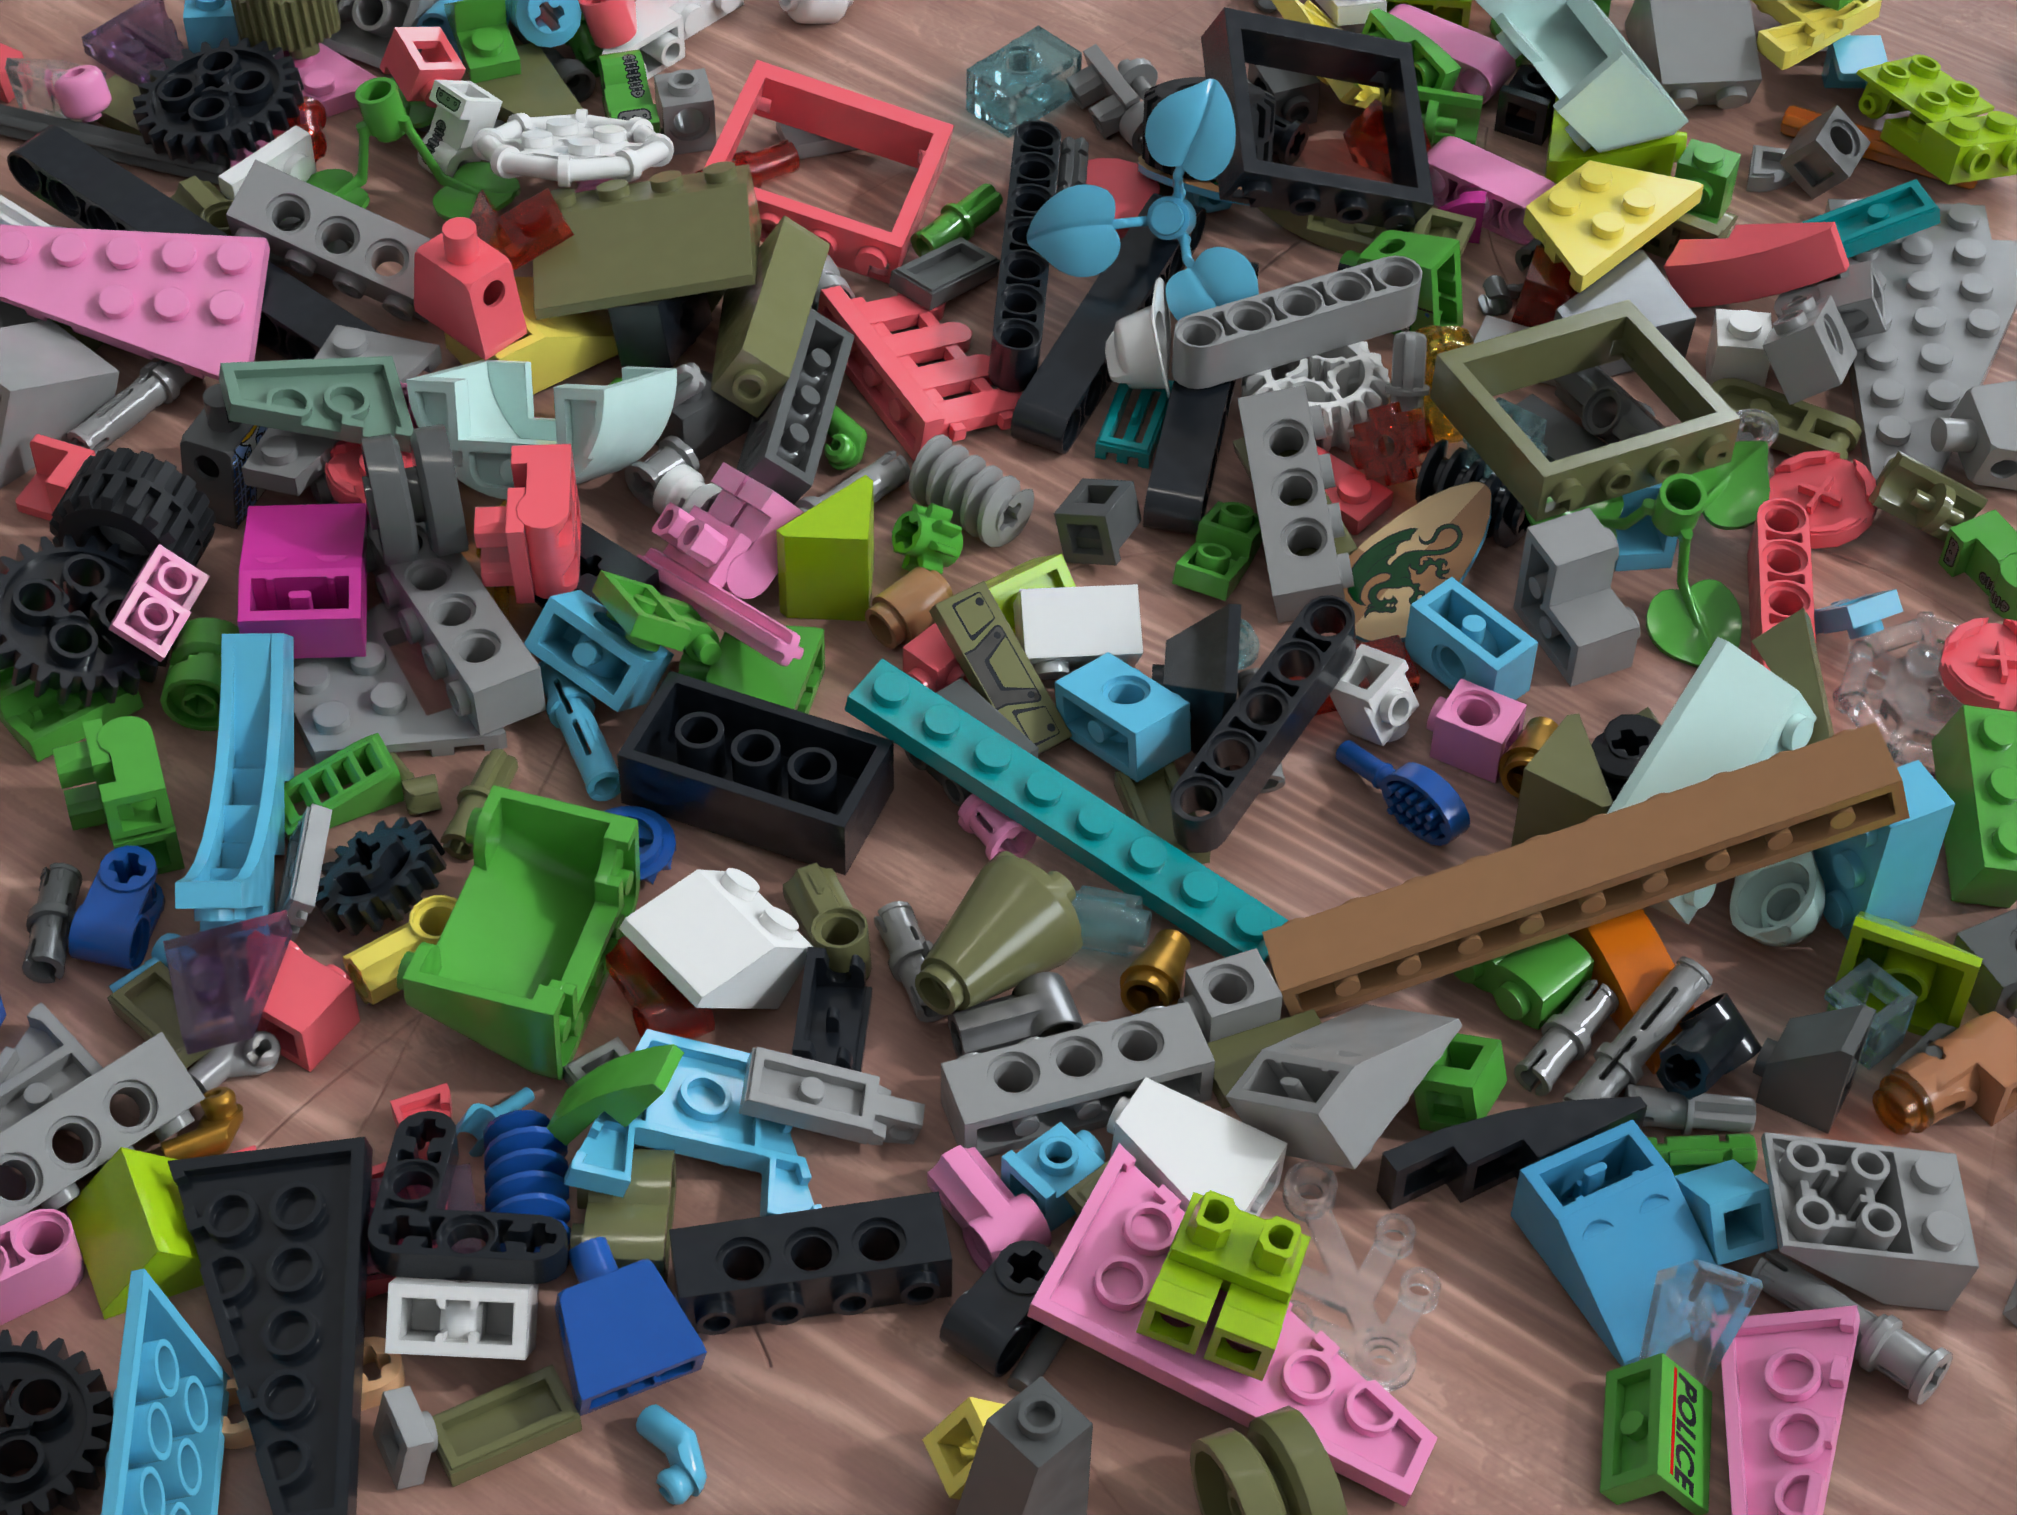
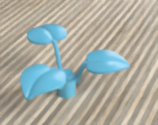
M1207 79L1167 96L1157 104L1148 117L1145 139L1151 156L1159 164L1175 167V170L1173 172V195L1161 197L1154 201L1148 210L1147 216L1114 219L1116 206L1112 194L1099 186L1083 184L1068 187L1051 197L1038 210L1028 229V245L1056 269L1075 277L1096 276L1106 271L1115 262L1121 248L1120 238L1115 229L1148 226L1150 231L1160 239L1178 240L1182 261L1187 269L1174 274L1168 280L1165 289L1169 309L1177 321L1193 313L1258 295V279L1255 270L1248 259L1238 251L1226 247H1213L1203 251L1196 261H1194L1191 253V237L1189 234L1196 225L1197 216L1193 205L1185 199L1184 173L1186 171L1191 177L1200 181L1213 180L1226 169L1235 149L1236 127L1234 113L1229 98L1219 81Z

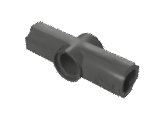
M1599 366L1554 379L1556 382L1555 395L1582 419V424L1587 432L1602 438L1608 444L1666 428L1656 419L1655 412L1650 406L1634 399Z

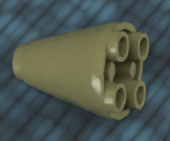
M999 852L983 866L921 964V972L915 978V986L923 1002L930 1009L941 1015H950L954 1011L966 1010L1012 989L1031 975L1049 972L1064 965L1083 947L1081 926L1076 910L1072 905L1076 898V892L1071 882L1058 871L1046 873L1043 869L1026 859L1017 857L1011 852Z

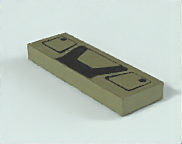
M985 581L935 604L929 610L972 688L1039 748L1038 756L1072 737L1071 732Z

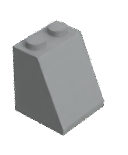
M1750 0L1634 1L1624 23L1629 44L1681 111L1701 105H1717L1723 109H1732L1751 102L1762 81Z
M51 319L0 328V488L35 467L29 443L36 434L70 443L71 441L67 439V433L91 417L94 412L111 400L116 393L120 371Z

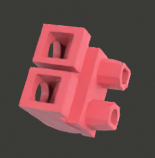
M571 444L512 446L511 469L514 488H508L507 506L475 507L474 537L476 548H481L480 566L483 585L485 587L514 586L517 604L535 603V595L542 599H549L550 596L574 591L579 582L582 518Z

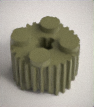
M231 0L240 41L243 38H248L251 48L262 41H267L269 50L281 47L283 51H288L292 58L305 59L317 55L320 52L319 43L324 42V38H331L332 34H336L341 29L336 0Z

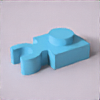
M1897 589L1866 594L1851 600H1839L1831 603L1830 606L1814 609L1815 634L1847 630L1849 639H1856L1883 630L1882 619L1903 612Z

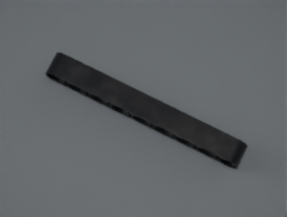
M49 125L7 156L9 170L24 189L85 229L229 236L55 125ZM268 261L257 340L287 360L314 359L336 325L381 333Z

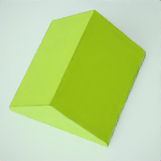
M864 475L776 530L779 608L785 617L866 621L865 612L871 606L874 572L873 480Z
M120 1147L85 1186L80 1195L66 1208L104 1320L126 1312L131 1271L145 1268L167 1298L204 1285L200 1272L202 1267L194 1239L186 1225L182 1211L184 1206L178 1186L173 1180L168 1161L178 1159Z

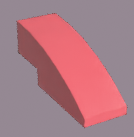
M1835 222L1743 224L1736 225L1728 238L1680 239L1663 267L1671 286L1689 308L1746 302L1785 293L1844 273L1850 264Z

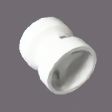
M677 465L670 469L659 481L652 499L653 508L661 515L666 506L671 502L688 514L694 505L708 512L722 489L713 483L705 484L701 473L689 465Z

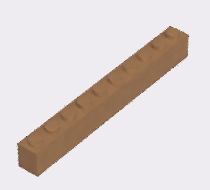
M1874 722L1857 729L1840 731L1831 738L1793 751L1787 750L1776 753L1769 759L1731 772L1717 773L1705 781L1670 793L1656 794L1644 802L1615 812L1592 816L1585 822L1547 835L1531 837L1524 843L1486 856L1472 857L1463 864L1434 874L1411 878L1396 887L1366 897L1352 898L1340 906L1305 918L1291 919L1282 926L1264 931L1262 934L1278 988L1283 995V1001L1290 1016L1314 1009L1318 1017L1321 1018L1910 818L1903 781L1878 725Z

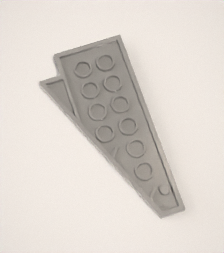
M1828 199L1825 213L1861 199ZM1935 203L1940 209V224L1848 258L1850 265L1871 260L1885 295L1886 332L1852 339L1857 355L1849 369L1856 421L1862 430V436L1859 439L1862 460L1876 480L1888 461L1895 457L1898 451L1943 474L1952 452H1937L1933 449L1930 437L1932 425L1937 418H1950L1968 389L1973 386L1983 385L2017 310V241L1992 240L1985 205ZM1849 267L1846 272L1834 276V280L1849 276Z

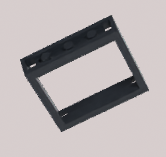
M1226 7L1223 8L1201 36L1206 80L1215 79L1219 81L1225 90L1233 109L1236 127V142L1233 156L1226 169L1217 176L1220 200L1249 204L1250 207L1254 208L1266 207L1290 211L1298 216L1313 215L1337 219L1345 224L1360 223L1383 227L1387 230L1395 229L1409 232L1434 205L1411 43ZM1245 63L1380 88L1393 184L1257 160Z

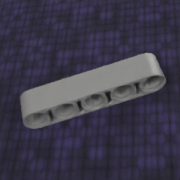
M1404 256L1383 257L1187 315L1175 324L1172 376L1175 381L1187 388H1209L1404 329L1412 325L1416 320L1422 279L1421 267L1414 260Z

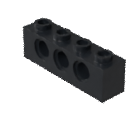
M939 1192L669 1230L677 1302L697 1333L720 1335L739 1327L766 1323L788 1325L797 1322L801 1318L835 1313L856 1315L865 1312L869 1308L904 1303L919 1306L928 1304L938 1298L952 1297V1255ZM876 1257L888 1258L885 1261H873L870 1259ZM807 1267H819V1268H822V1269H819V1270H816V1271H806V1270H803L804 1268H807ZM744 1276L753 1277V1279L747 1281L735 1280Z

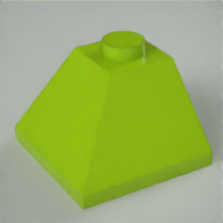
M1860 911L1855 917L1829 1005L1841 1009L1866 1005L1876 1009L1873 1020L1920 1036H1924L1937 1023L1959 1028L1983 958L1925 932L1901 925L1890 919H1884Z

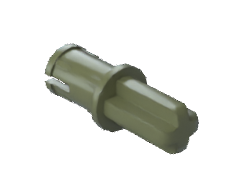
M493 749L490 754L484 757L471 784L461 788L457 796L458 809L440 839V843H444L443 849L457 859H474L473 845H469L465 841L466 827L475 807L483 808L493 785L509 788L518 770L517 759L507 755L503 749Z

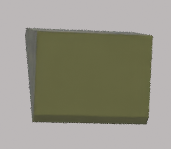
M1580 714L1567 715L1524 768L1511 847L1524 843L1531 837L1547 835L1585 822L1592 816L1607 814L1612 806L1613 800Z

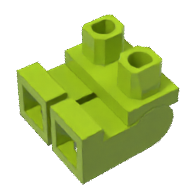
M1210 1190L1204 1195L1193 1192L1164 1264L1148 1296L1136 1332L1195 1355L1219 1289L1228 1293L1203 1359L1263 1381L1275 1352L1283 1327L1282 1324L1311 1237L1301 1233V1227L1298 1223L1277 1215L1271 1219H1263L1240 1210L1235 1205L1233 1198ZM1160 1313L1191 1325L1182 1328L1172 1326L1162 1318ZM1226 1338L1257 1351L1251 1353L1238 1352L1228 1344Z

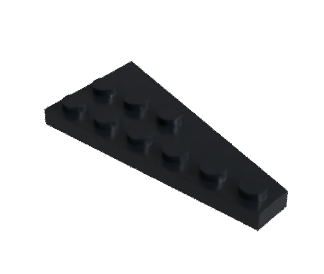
M366 1137L168 1161L173 1180L178 1186L184 1210L182 1211L186 1225L194 1239L202 1266L200 1272L224 1352L231 1364L238 1390L236 1392L240 1406L249 1423L257 1450L255 1456L273 1515H356L369 1245L368 1227L370 1223L373 1149Z

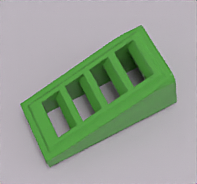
M379 733L369 735L352 743L284 783L285 836L288 842L302 815L299 816L293 805L295 803L304 801L308 807L313 803L332 809L330 829L404 801L398 767ZM352 783V786L345 790L342 786ZM327 792L330 798L321 803L318 795Z

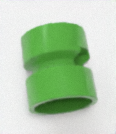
M199 617L187 621L175 639L160 702L163 711L173 721L186 728L198 731H216L219 729L222 634H240L238 626L229 621L214 617Z

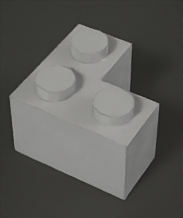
M1590 508L1527 527L1513 607L1570 687L1632 667L1637 640L1640 637V624L1636 614L1631 608L1625 607L1611 589L1615 562L1619 557L1617 539L1609 528L1604 527Z

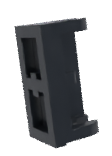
M808 947L792 1055L862 1072L872 1001V987H866L865 963L860 956L855 954L851 957L849 972H834L829 968L830 958L825 948Z

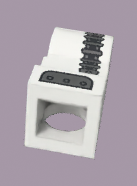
M434 80L429 100L437 104L429 133H427L422 141L442 171L453 178L461 166L470 162L481 161L473 151V138L482 128H494L503 101L472 81ZM418 153L417 157L419 164L422 166V168H424L432 174V172L430 171V169Z

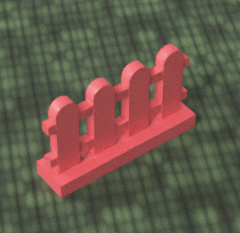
M841 286L821 289L817 312L855 335L845 369L846 375L913 461H915L919 451L927 441L936 435L944 434L955 442L965 439L967 431L998 425L1001 430L1011 428L1013 412L1022 392H1008L991 387L993 384L989 380L988 375L990 356L984 354L966 356L964 354L970 348L971 329L959 322L939 323L944 316L946 302L929 311L899 292L897 296L866 302L863 297L850 299ZM915 326L919 327V329H914L910 331L900 332L896 334L891 333L892 331H897L901 329L911 328ZM943 358L946 360L943 362L925 365L921 367H918L916 365ZM970 391L972 393L971 395L949 400L943 399V397Z

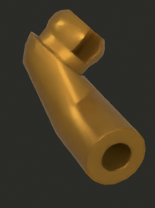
M223 1086L205 1092L203 1094L205 1099L200 1101L204 1115L201 1117L197 1129L160 1142L163 1155L180 1160L225 1153L229 1149L244 1119L243 1106L236 1103L235 1092Z

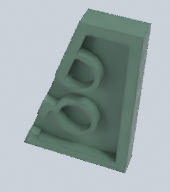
M393 356L220 363L219 383L229 421L361 444V438L391 433L398 440L400 450L411 453L409 440L414 428Z

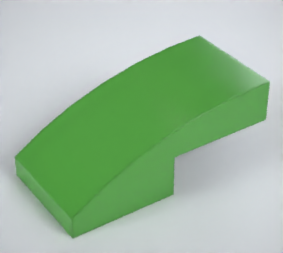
M674 1044L655 1046L634 1051L597 1067L566 1090L547 1129L555 1138L567 1146L604 1111L626 1128L665 1092L684 1052Z

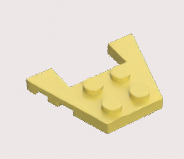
M1751 0L1757 5L1759 11L1769 14L1782 24L1781 26L1758 31V52L1781 70L1788 69L1878 18L1882 0H1853L1839 11L1811 0Z

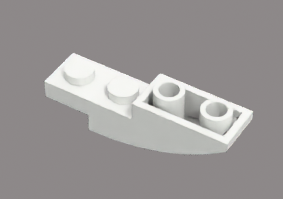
M636 0L637 32L635 36L627 43L618 47L604 48L602 55L639 49L643 57L648 80L685 58L684 40L744 5V0Z

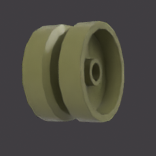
M1289 1405L1252 1420L1249 1423L1247 1438L1242 1433L1229 1427L1202 1437L1191 1444L1190 1466L1192 1481L1202 1515H1348L1341 1486L1327 1451L1314 1428L1303 1414Z

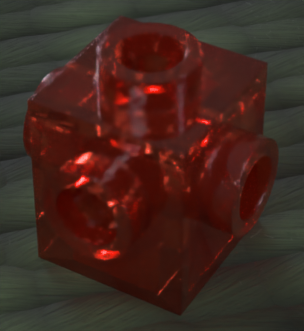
M1398 401L1368 409L1369 421L1353 425L1355 436L1350 438V451L1356 468L1358 470L1364 469L1366 480L1383 476L1386 487L1417 479L1418 472L1416 467L1422 466L1429 450L1436 444L1432 425L1428 418L1423 417L1421 407L1402 412L1400 402ZM1383 435L1390 436L1395 442V450L1391 456L1387 455Z

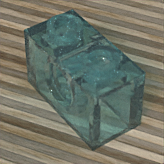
M1038 25L967 69L966 110L1010 138L1015 134L1017 126L1021 123L1039 120L1073 98L1066 79L1081 70L1082 52Z

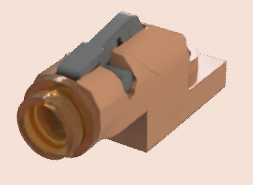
M1995 1011L1975 1017L1959 1028L1943 1023L1935 1024L1892 1066L1890 1074L1880 1081L1879 1089L1874 1092L1872 1097L1873 1107L1880 1121L1893 1133L1906 1135L1909 1132L1921 1133L1940 1119L1961 1112L1969 1107L1991 1127L2017 1110V1027Z

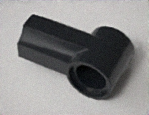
M1723 993L1696 1007L1679 1021L1678 1025L1682 1031L1659 1052L1661 1059L1660 1068L1655 1074L1667 1092H1676L1691 1100L1707 1092L1723 1075L1753 1058L1760 1052L1762 1046L1729 995Z

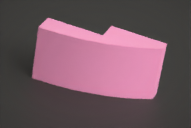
M158 544L124 598L109 630L161 662L192 613L190 609L210 576Z

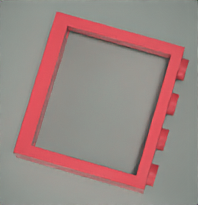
M756 60L705 167L717 162H731L753 114L918 168L892 232L754 187L762 223L760 241L764 242L785 215L829 243L828 255L831 256L837 267L889 284L891 271L902 266L911 245V236L918 229L943 170L954 125Z

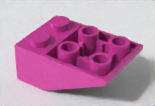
M367 503L248 506L238 581L237 623L240 634L284 633L293 636L294 659L366 657Z

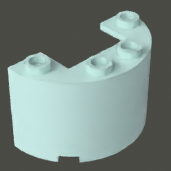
M483 359L407 379L406 383L411 410L418 428L444 424L457 479L485 495L507 500L508 488H514L511 469L512 446L571 444L576 485L620 471L642 458L659 439L671 415L676 394L677 369L627 366L622 368V381L607 386L563 384L553 387L555 419L534 417L531 362L485 361Z

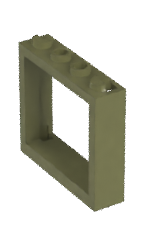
M1630 300L1439 353L1436 356L1430 399L1535 521L1661 484L1666 478L1674 474L1684 473L1690 475L1729 463L1732 459L1741 420L1740 416ZM1624 359L1682 423L1549 462L1493 396ZM1551 497L1554 501L1547 503V498Z

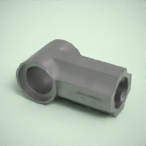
M1041 972L1031 975L1022 980L1013 989L1011 995L981 1002L966 1010L954 1011L948 1015V1026L957 1058L971 1052L984 1053L1015 1045L1030 1037H1047L1079 1029L1084 1025L1064 978L1054 972Z

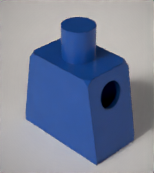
M606 1237L587 1240L568 1251L569 1259L579 1284L566 1288L557 1294L555 1312L574 1406L580 1416L701 1370L707 1354L706 1348L650 1259H642L618 1269Z

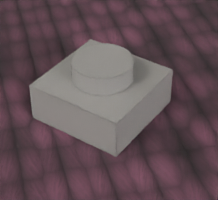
M410 1386L384 1391L373 1431L374 1439L396 1490L423 1484L431 1453L436 1452L438 1447V1435L433 1417L428 1411L421 1412Z

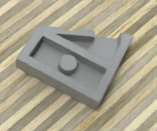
M42 1002L34 1006L27 1015L30 1027L16 1047L6 1046L0 1054V1133L103 1069Z

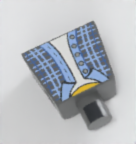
M215 384L204 391V408L182 435L180 442L182 474L190 476L197 483L195 488L206 494L210 501L207 507L215 513V523L237 529L247 516L248 506H254L266 491V489L245 485L242 466L268 427L229 421L220 384Z

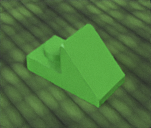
M462 0L444 4L449 25L470 81L478 83L521 74L520 57L507 25L505 0Z

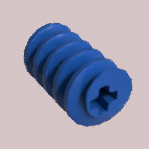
M515 1110L498 1116L490 1121L483 1131L485 1149L484 1170L486 1171L484 1175L486 1193L485 1212L534 1214L553 1217L565 1227L569 1246L571 1228L567 1223L570 1221V1206L566 1202L569 1199V1186L564 1185L565 1175L568 1170V1161L565 1159V1156L568 1154V1145L565 1146L547 1129L550 1119L535 1110ZM505 1243L500 1244L501 1252L506 1251ZM541 1246L535 1247L533 1253L540 1252Z

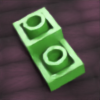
M1378 8L1370 11L1361 34L1411 43L1417 86L1452 91L1461 67L1448 53L1425 34L1396 16Z
M1218 501L1199 522L1195 543L1176 563L1172 584L1226 601L1246 573L1263 541L1258 514L1254 513L1251 507L1243 503H1223Z

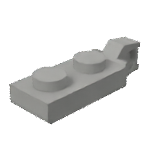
M757 1046L752 1048L747 1059L739 1114L862 1144L883 1145V1142L914 1144L923 1126L925 1104L891 1096V1090L879 1085V1076Z

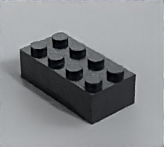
M669 671L617 754L621 803L647 808L663 817L808 864L817 862L820 867L833 868L834 872L845 876L894 790L893 740L673 671Z

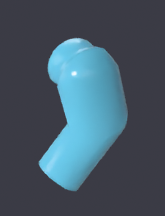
M657 1404L646 1407L637 1418L636 1430L639 1435L665 1453L670 1465L669 1468L660 1471L657 1476L656 1483L661 1486L659 1489L661 1495L674 1505L683 1504L691 1495L698 1497L704 1489L707 1474L695 1431Z

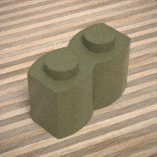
M633 1149L631 1182L623 1198L577 1188L578 1209H586L584 1224L573 1223L570 1249L587 1240L606 1237L618 1269L642 1259H650L667 1284L671 1249L669 1230L673 1227L677 1186L675 1150Z

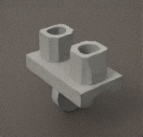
M1097 44L1083 51L1088 66L1068 77L1066 81L1073 99L1081 109L1103 97L1105 98L1088 109L1096 128L1104 138H1107L1119 131V123L1124 113L1131 106L1140 102V99L1144 100L1145 92L1156 85L1158 72L1152 63L1144 58H1136L1131 61L1124 59L1118 64L1117 70Z

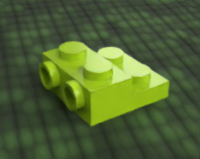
M1990 111L1985 116L1970 118L1953 116L1949 121L1926 123L1913 113H1910L1908 117L1885 120L1880 139L1948 185L2017 175V118L2009 113Z

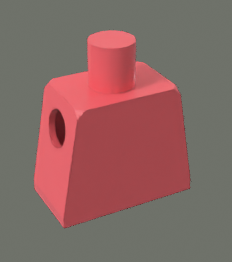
M456 217L446 221L442 226V233L421 245L415 252L414 310L486 361L527 334L512 264L507 256L477 236L476 224L471 219Z

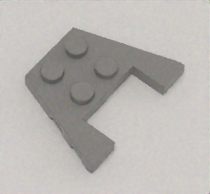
M382 602L367 611L366 657L294 659V724L315 765L352 743L375 733H379L389 753L429 750L432 757L455 755L454 747L484 744L485 752L496 748H507L506 731L503 727L480 736L467 715L458 717L453 708L431 715L425 714L390 649L394 645L408 641L399 622L398 611L400 610L397 606L387 609Z

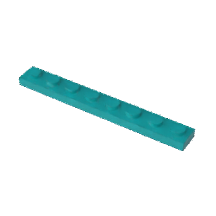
M883 658L848 695L845 706L846 712L886 738L893 740L895 744L1226 958L1257 948L1265 964L1270 959L1262 932L1282 926L1285 922L1289 921L1288 919Z

